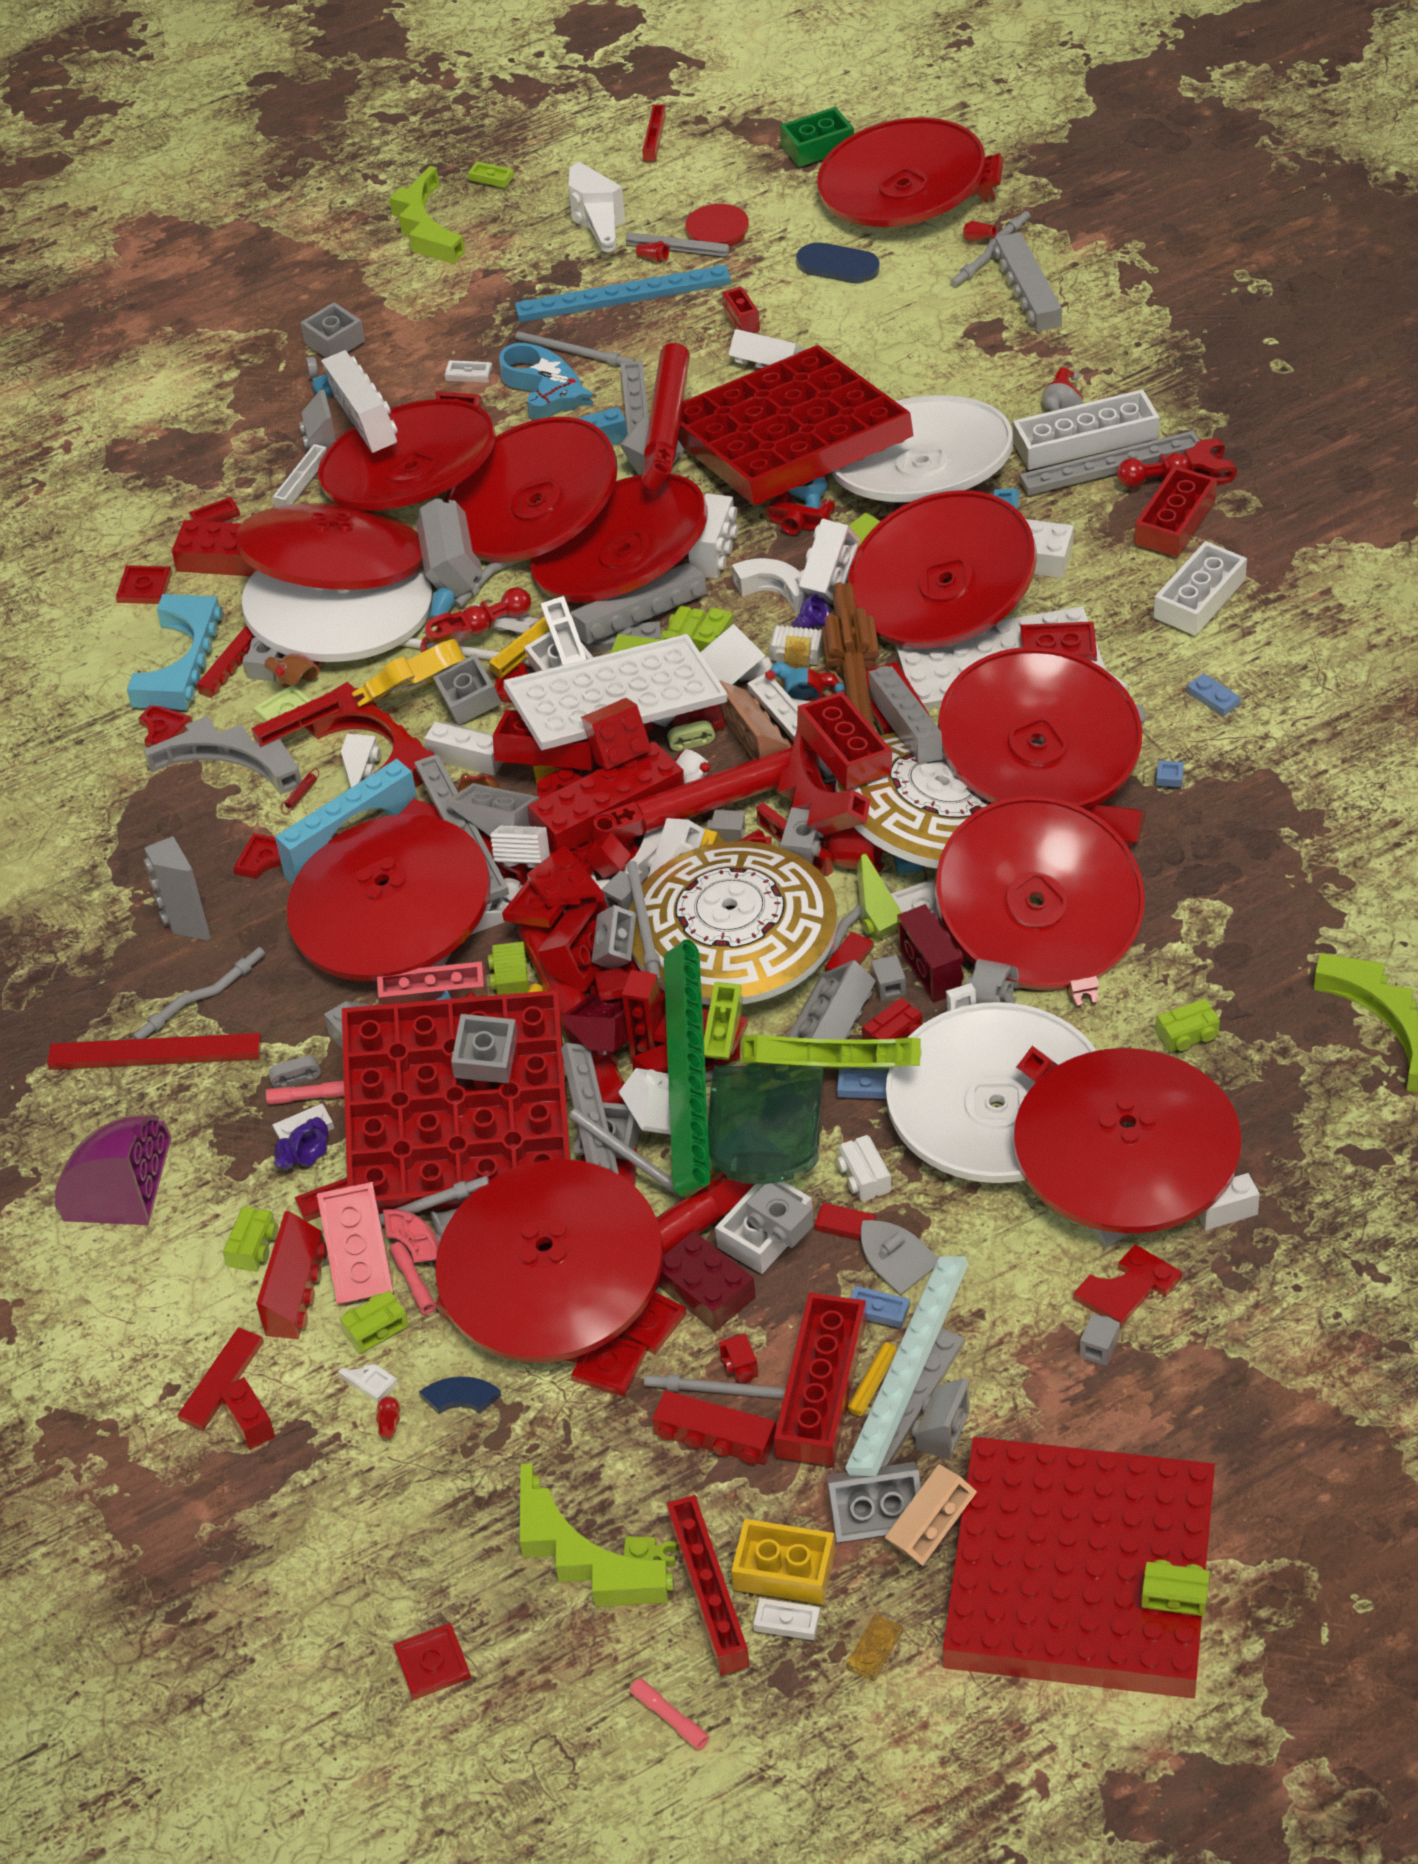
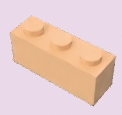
M938 1464L885 1538L903 1554L923 1566L977 1491L959 1475Z

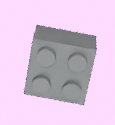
M335 302L300 322L304 343L325 358L344 350L348 352L365 342L362 321Z
M476 654L433 675L434 681L458 725L502 704L494 685Z
M461 1014L452 1057L454 1078L509 1084L518 1036L515 1019Z

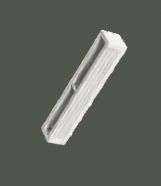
M316 444L311 447L274 494L275 507L291 505L295 502L318 472L320 461L327 451V447Z

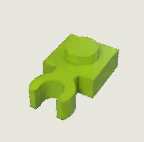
M626 1536L624 1556L644 1560H666V1567L676 1566L675 1557L666 1556L665 1554L677 1552V1545L673 1541H666L661 1545H656V1537Z

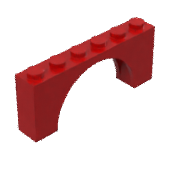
M345 682L332 690L340 698L343 710L304 727L318 740L343 730H367L380 734L393 745V750L388 760L378 770L398 759L412 771L415 788L423 784L416 771L414 762L435 755L433 751L423 747L416 737L413 738L409 735L402 725L395 723L387 712H382L374 701L359 707L357 703L365 696L363 694L353 696L352 693L359 688H354L349 682Z

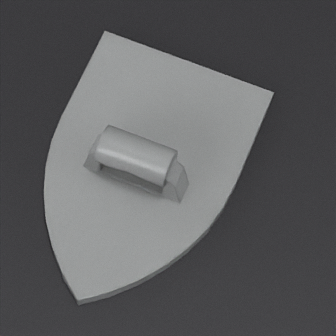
M862 1221L861 1244L867 1261L875 1272L900 1296L934 1270L939 1258L911 1232L888 1222Z

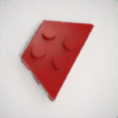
M566 846L559 848L527 873L529 884L548 907L561 906L563 904H581V898L596 897V902L605 901L601 888Z

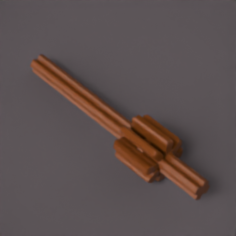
M838 582L834 585L835 590L832 591L836 616L832 613L828 614L825 618L826 625L822 627L826 662L830 667L835 666L837 674L845 676L847 697L874 728L866 667L872 669L876 665L875 657H878L880 654L875 621L872 616L866 617L865 609L856 607L853 585L850 582L845 585L842 582Z

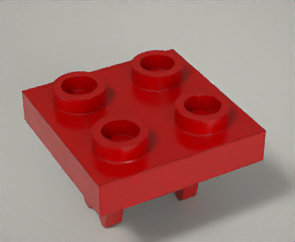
M1000 153L985 157V174L979 186L970 196L977 194L985 203L988 202V196L993 200L996 199L993 187L1001 184L1004 160Z

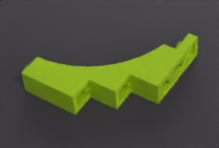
M533 1463L521 1464L519 1542L523 1558L556 1556V1571L559 1582L592 1580L595 1607L668 1603V1591H674L673 1572H667L666 1560L630 1558L610 1552L590 1542L565 1520L555 1505L549 1489L541 1488L540 1475H535Z

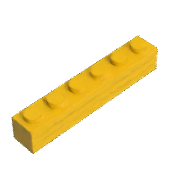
M545 617L526 630L499 654L491 658L489 665L492 673L501 679L527 658L524 647L550 632Z

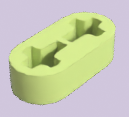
M698 721L672 728L667 734L670 747L675 751L709 744L715 738V732L709 721Z

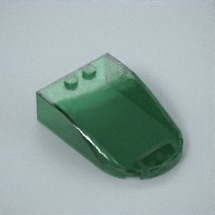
M760 1064L714 1066L708 1115L710 1168L714 1172L722 1171L727 1173V1179L751 1184L788 1181L794 1179V1173L802 1170L807 1173L813 1169L820 1156L825 1107L824 1066H789L787 1064H777L775 1066H762Z

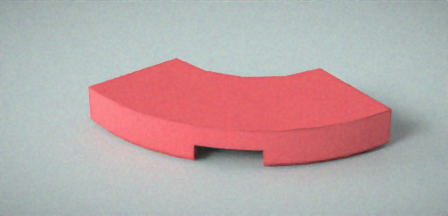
M383 1210L386 1238H393L403 1242L411 1251L414 1263L436 1260L439 1241L434 1231L424 1220L404 1210Z

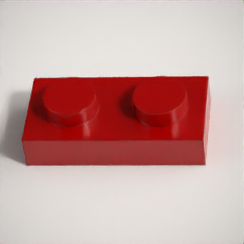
M1136 1244L1118 1262V1269L1126 1273L1132 1270L1154 1283V1291L1164 1297H1167L1182 1279L1181 1270Z

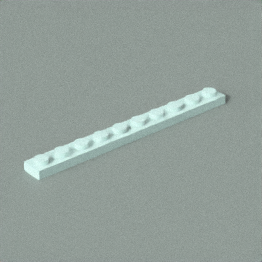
M965 1256L939 1257L845 1468L849 1476H877L969 1264Z

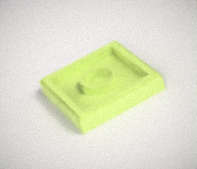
M293 685L254 707V712L263 722H266L311 700Z

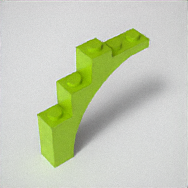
M429 166L408 189L400 187L391 195L389 203L392 215L399 217L402 233L409 235L412 252L455 264L465 253L463 235L440 226L425 210L428 196L440 185L437 168Z
M1320 953L1315 973L1314 990L1349 999L1379 1017L1397 1036L1408 1058L1410 1070L1406 1091L1418 1093V1011L1416 1010L1417 1001L1412 1000L1413 989L1387 985L1388 975L1383 974L1385 963Z
M748 1035L742 1036L741 1063L786 1068L815 1067L837 1070L856 1068L884 1071L889 1070V1068L920 1066L922 1054L921 1038L853 1040Z

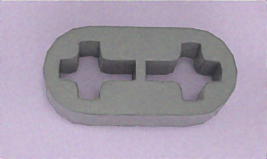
M304 1056L274 1065L270 1068L268 1075L274 1088L293 1087L317 1079L321 1074V1069L317 1058L314 1056Z

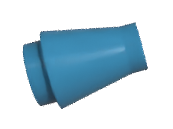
M439 588L433 593L429 620L440 614L448 613L455 604V594L451 590Z

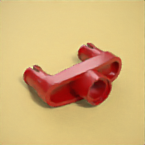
M786 492L784 495L777 496L775 500L769 503L766 508V515L771 521L781 524V528L787 534L795 535L801 529L815 530L820 525L822 519L830 520V515L835 509V503L832 500L827 502V499H823L817 509L790 503L792 496Z

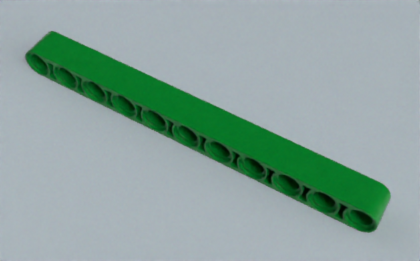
M685 939L664 954L672 1182L678 1195L683 1198H689L710 1183L700 953L697 946L691 940Z

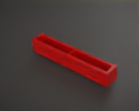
M652 105L642 149L643 161L652 162L657 159L666 118L665 105Z
M244 626L231 644L197 682L200 695L212 698L215 693H218L220 687L227 682V679L235 672L236 668L243 663L244 655L248 654L250 650L251 640L255 638L247 626Z
M334 691L326 693L319 698L313 699L308 703L251 728L253 737L258 745L263 747L343 710L341 700Z

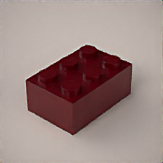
M926 904L898 914L899 952L932 1002L936 1003L946 999V991L962 986V981L964 980L962 971L964 957L961 950L953 946L950 934L947 930L943 931L938 916L935 912L931 913Z
M694 1230L663 1255L662 1270L657 1286L679 1304L686 1307L689 1312L714 1332L718 1331L756 1298L754 1277Z

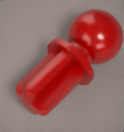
M392 1396L381 1398L377 1404L376 1421L379 1424V1435L387 1439L393 1438V1434L396 1432V1425L400 1420V1404Z

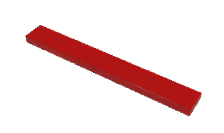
M260 1033L50 1043L47 1065L49 1070L255 1060L260 1059L262 1038Z

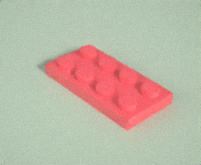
M370 1182L317 1193L337 1304L342 1305L370 1299L373 1295L383 1294L388 1290L394 1294L373 1183Z

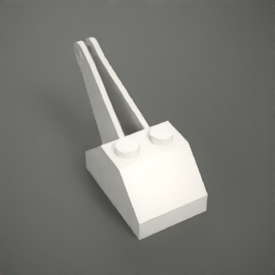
M577 162L569 170L568 187L572 220L585 228H591L602 251H614L616 248L615 227L625 222L622 186L581 162Z

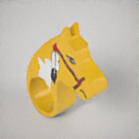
M451 639L409 660H406L405 656L393 660L378 675L365 682L363 687L357 689L352 694L353 696L365 694V697L357 703L360 707L381 698L406 693L435 682L433 675L466 658L457 640Z

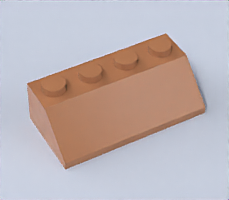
M721 680L719 681L728 694L727 702L720 704L723 720L752 759L790 747L789 741L781 737L778 726L772 725L766 711L762 712L756 698H752L747 690Z

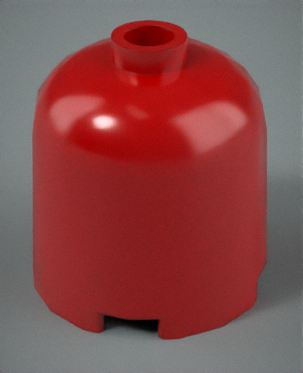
M854 827L826 835L825 849L832 855L833 863L838 867L857 870L860 857L864 854L868 856L877 873L881 872L885 866L881 859L883 852H888L873 844Z

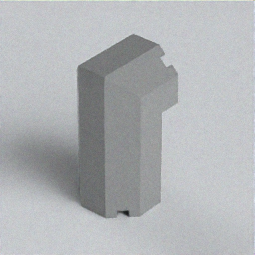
M435 499L420 507L419 519L417 518L416 521L424 573L437 589L447 588L455 594V597H458L474 587V578L476 575L479 578L482 574L481 563L472 552L464 510L456 501L449 500V503H444L442 499Z

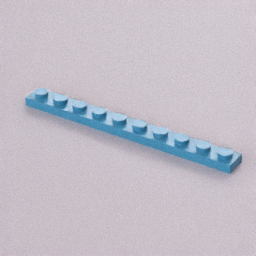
M717 265L705 269H695L666 276L651 277L649 279L629 281L616 285L611 284L594 289L589 288L577 292L516 302L515 308L520 323L731 285V277L726 265Z

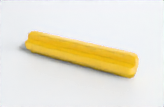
M885 1342L880 1347L848 1405V1411L851 1414L860 1417L865 1412L897 1353V1347L894 1344Z

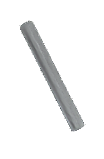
M631 232L626 237V244L631 246L663 241L668 244L669 250L722 257H727L729 253V245L722 243Z

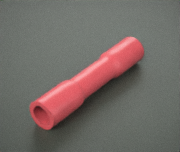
M344 1081L326 1082L320 1085L266 1089L267 1105L316 1098L344 1097Z
M401 1241L395 1242L390 1246L389 1251L398 1269L402 1271L420 1312L424 1315L432 1313L437 1306L427 1286L424 1285L406 1245Z
M643 1678L637 1679L632 1684L630 1693L648 1709L656 1712L696 1750L699 1751L707 1745L710 1735L668 1703Z

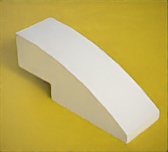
M564 596L541 603L545 620L562 665L586 660V655Z

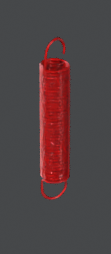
M317 768L314 769L318 771V776L316 777L309 772L283 804L288 809L292 810L319 777V770Z

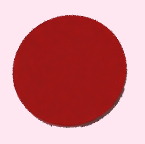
M705 205L693 211L686 219V235L689 240L722 243L732 246L745 238L749 228V219L742 209L734 205Z

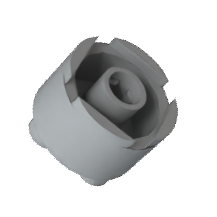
M978 959L973 976L967 978L965 985L972 983L975 988L976 1004L992 1002L1015 1004L1017 997L1012 996L1014 988H1019L1018 982L1005 979L1008 976L1018 981L1019 972L1016 967L1008 964Z

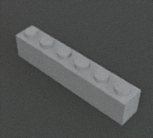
M1021 232L996 237V246L993 247L994 258L999 260L1001 271L1006 273L1007 282L1009 285H1012L1015 297L1019 298L1022 311H1026L1029 324H1033L1036 332L1061 327L1062 308Z
M686 563L665 572L638 589L617 597L595 601L570 612L579 638L586 644H590L707 594L705 573L692 564Z
M882 666L876 670L868 671L870 698L911 752L917 763L923 764L943 759L941 731L893 667Z

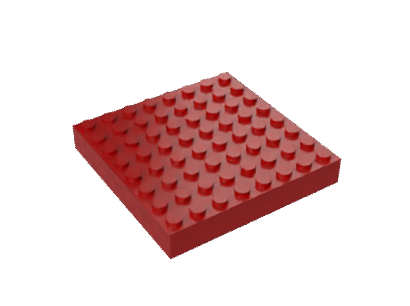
M816 345L683 402L678 441L686 450L753 505L762 504L775 496L783 495L786 491L793 488L801 487L816 478H822L832 471L843 469L846 465L863 460L876 452H882L892 445L902 443L906 439L913 437L914 434L911 413L821 346Z
M558 990L342 1008L347 1187L372 1182L379 1214H382L383 1210L396 1209L421 1198L453 1188L454 1184L464 1180L470 1182L484 1176L491 1180L510 1169L537 1161L553 1159L571 1160L565 1069L561 1051L563 1040ZM461 1014L515 1019L518 1036L509 1084L454 1078L452 1057ZM455 1198L419 1212L456 1209L467 1198L461 1200Z
M973 1437L967 1483L977 1493L963 1510L943 1644V1668L1195 1699L1202 1616L1142 1608V1594L1146 1562L1154 1563L1157 1560H1165L1174 1566L1185 1567L1195 1564L1206 1570L1215 1463Z

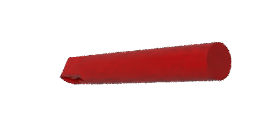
M680 343L666 344L662 347L659 355L642 474L644 485L655 491L661 488L671 474L673 461L676 456L690 361L688 349Z
M793 746L598 814L593 821L592 841L612 832L620 842L664 828L667 818L687 820L777 788L782 769L789 767Z
M522 924L518 930V935L521 941L524 942V948L544 990H558L561 1026L569 1043L583 1045L562 1021V1015L587 998L585 991L581 992L549 975L539 958L538 951L553 931L554 926L541 928L539 926ZM590 1050L602 1102L625 1105L626 1103L619 1094L625 1082L617 1067L618 1059L615 1053L600 1055L596 1053V1050Z
M746 1161L731 1166L711 1180L706 1187L689 1198L681 1199L656 1217L663 1241V1255L693 1230L700 1234L720 1220L721 1216L734 1208L758 1182Z

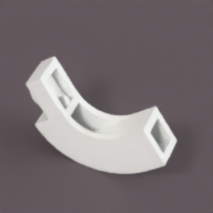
M766 558L745 560L732 565L733 583L742 597L758 591H774L787 599L796 614L800 613L802 603L807 599V596L799 587L800 572L796 568L785 562Z

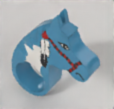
M515 343L501 351L499 355L501 380L510 387L532 391L528 396V416L531 419L536 420L550 417L559 411H574L580 405H593V401L590 399L593 397V393L585 389L572 368L550 350L529 343ZM516 363H528L534 365L532 367L524 369L511 367V365Z

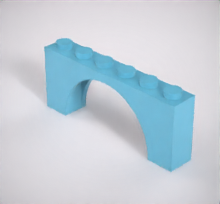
M162 594L157 607L160 626L185 633L193 640V644L180 660L168 667L152 672L133 673L127 687L131 707L148 708L151 705L162 706L168 709L187 710L190 701L194 699L195 687L201 678V670L206 666L207 653L212 649L213 636L217 635V625L219 620L223 618V608L219 606L217 596Z
M395 759L276 835V844L285 879L293 885L299 871L308 859L326 845L336 830L352 816L371 808H384L388 816L398 815L413 798L417 799L412 771L398 759Z

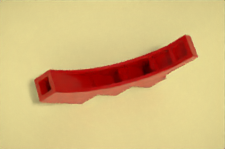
M796 730L789 767L782 769L777 792L793 800L792 808L810 810L807 826L825 836L865 824L871 799L853 789L842 792H829L820 773L819 756L799 731Z

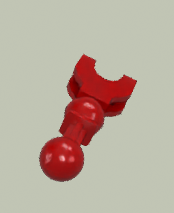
M1211 438L1198 441L1193 448L1185 449L1184 454L1173 452L1165 457L1161 453L1158 463L1144 464L1137 458H1127L1118 465L1117 478L1123 486L1134 488L1141 485L1146 477L1160 476L1162 481H1164L1172 467L1177 466L1217 478V485L1232 482L1237 475V469L1231 460H1221L1225 452L1222 440Z
M513 587L503 594L501 602L488 607L486 602L482 601L480 606H469L463 612L443 613L427 621L424 629L426 636L421 641L420 652L428 650L426 645L431 643L440 644L456 639L458 644L469 640L470 635H482L487 629H493L495 619L504 615L513 618L523 617L531 608L530 595L522 588Z

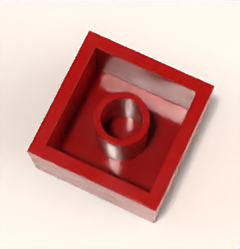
M628 698L621 699L581 717L595 762L606 770L652 750L638 705Z

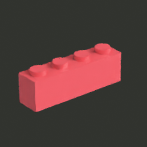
M482 962L418 968L403 974L393 975L404 977L391 980H383V977H377L378 998L382 1005L436 1000L442 997L443 992L446 990L449 992L451 999L465 998L468 993H473L476 997L488 996L486 970Z

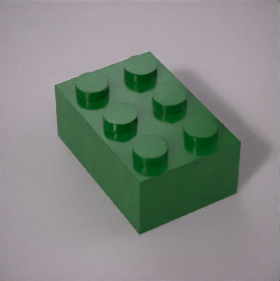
M836 106L780 125L781 147L798 167L824 160L839 143L854 134V127Z

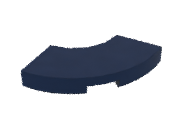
M473 1377L442 1379L419 1391L420 1398L438 1414L456 1407L471 1408L481 1413L502 1396L501 1390L493 1384Z

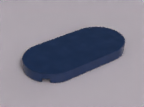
M817 242L803 246L796 254V263L800 270L814 276L850 283H862L864 279H874L880 271L878 257L864 250Z

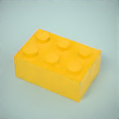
M744 1519L731 1570L733 1590L824 1605L836 1552L834 1533Z

